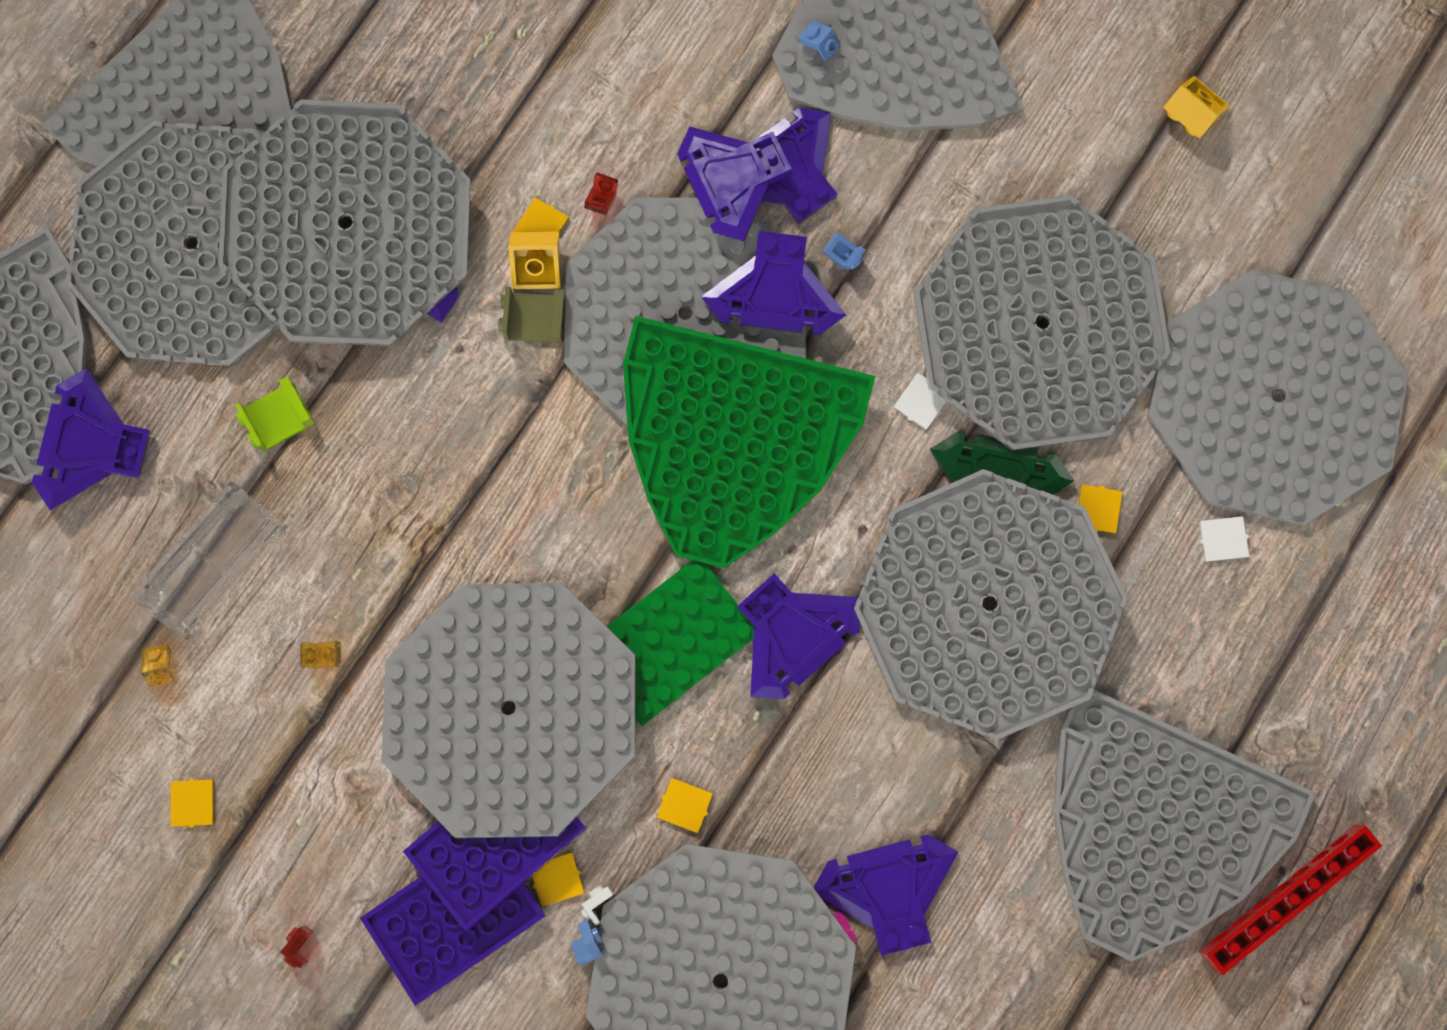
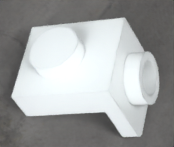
M602 885L596 887L588 893L591 898L582 904L584 909L581 912L589 924L593 922L597 926L601 923V919L594 908L615 894L609 885L606 888H603Z

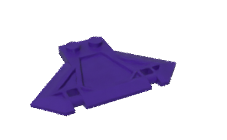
M798 108L793 112L796 119L791 123L784 118L761 135L774 132L793 174L770 184L762 202L783 204L798 224L805 221L837 197L836 191L823 176L831 113ZM803 127L804 131L798 134L796 130Z
M689 126L677 153L680 161H689V165L684 167V170L706 217H715L716 222L710 225L713 232L743 242L768 186L793 174L792 168L773 131L750 142H745ZM703 154L702 158H697L698 155ZM729 210L730 214L725 216L724 212Z
M759 231L756 256L701 296L718 320L726 324L730 323V317L740 318V325L798 333H802L803 326L813 327L812 334L821 335L846 316V313L805 264L806 236ZM732 302L741 303L742 308L732 307ZM805 311L815 312L814 317L804 316Z
M87 368L58 384L55 394L62 396L60 404L52 403L36 463V465L44 467L42 476L33 475L32 479L33 486L50 511L111 474L140 479L151 431L148 429L123 424ZM72 398L77 399L75 407L70 406ZM54 469L59 470L57 479L52 478Z
M774 573L744 599L737 608L754 625L750 697L785 699L790 694L786 687L792 681L797 686L802 684L846 644L841 638L843 635L849 632L854 637L860 631V621L854 610L858 597L792 593ZM838 620L841 625L834 630L831 624ZM783 669L786 674L779 680L775 674Z
M929 834L920 836L922 844L913 847L911 840L908 839L847 856L848 864L838 866L837 859L830 860L814 885L821 898L874 929L881 956L931 943L924 915L954 862L958 851ZM925 854L926 861L917 863L916 856ZM851 874L853 880L843 883L841 876Z

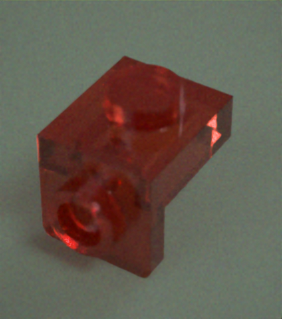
M596 173L593 187L585 200L584 208L607 216L617 195L618 180Z
M307 925L299 928L295 927L285 940L288 943L280 952L285 956L284 961L293 968H303L309 963L308 960L298 953L314 932Z

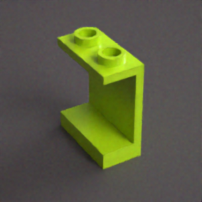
M288 376L279 381L282 387L245 407L240 403L235 404L238 413H236L238 421L243 427L246 426L250 432L247 435L248 440L254 448L258 447L263 452L316 424L294 382Z

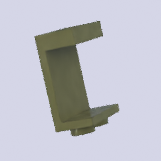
M505 287V294H501L500 308L504 309L503 318H499L498 331L502 332L504 340L563 344L565 320L564 290L554 289V295L514 293L511 287Z

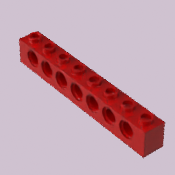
M1366 825L1352 826L1198 952L1215 973L1220 975L1226 974L1382 847L1381 843Z

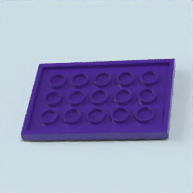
M576 817L559 837L455 838L438 821L408 846L403 853L462 928L468 932L587 828Z
M421 876L360 917V919L416 1006L537 923L546 914L526 883H524L472 929L466 932Z

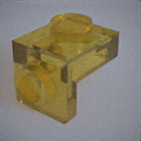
M302 642L300 645V666L312 669L341 667V642Z
M168 644L142 650L141 674L150 687L174 682V677L170 672L171 649Z

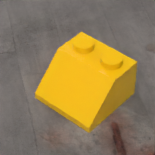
M1193 76L1179 87L1163 108L1172 120L1181 122L1190 135L1201 138L1228 110L1230 105L1196 76Z
M511 232L508 249L512 289L561 288L559 232Z

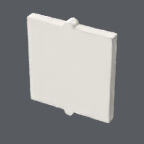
M917 373L893 408L908 417V421L912 420L927 430L946 401L929 390L927 378Z
M1243 516L1199 522L1201 532L1200 544L1203 545L1205 562L1250 557L1247 544L1249 535L1245 532Z

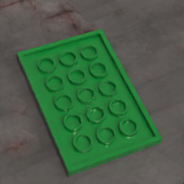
M690 561L607 626L636 655V720L641 726H644L753 640L754 625L737 608V602L706 563Z

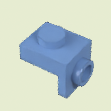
M812 21L798 37L802 45L817 50L825 61H828L841 45L833 28L816 21Z
M837 232L833 234L822 253L841 269L847 270L860 265L863 260L862 255L866 249L862 246L856 247Z
M588 920L578 924L582 938L571 943L579 966L603 956L598 943L602 942L599 931L596 927L592 929Z

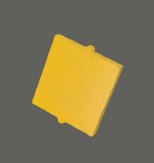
M535 197L513 232L560 233L569 217L556 210L554 205L549 206Z
M1082 484L1078 504L1085 506L1096 532L1116 534L1123 491L1106 489L1103 485L1095 487Z
M190 778L189 781L171 782V827L189 826L190 828H195L196 825H214V780H195Z
M671 778L666 794L662 795L663 802L657 818L698 833L704 816L708 815L707 808L713 793Z
M573 852L551 859L533 875L535 883L533 888L537 890L541 907L584 894L579 876L581 871L577 869Z

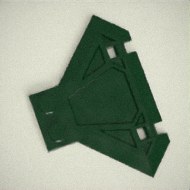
M956 432L929 449L951 483L985 469L993 472V474L1054 495L1075 481L1056 453L1047 452L1046 459L1037 457L1038 449L1027 448L1012 451L1000 441L975 436L974 443L964 441L965 433ZM962 450L972 452L971 457L961 455ZM1034 468H1044L1043 473L1034 471Z

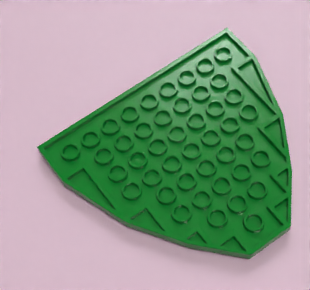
M635 316L623 361L628 441L648 502L675 555L726 568L780 530L822 490L863 426L876 376Z

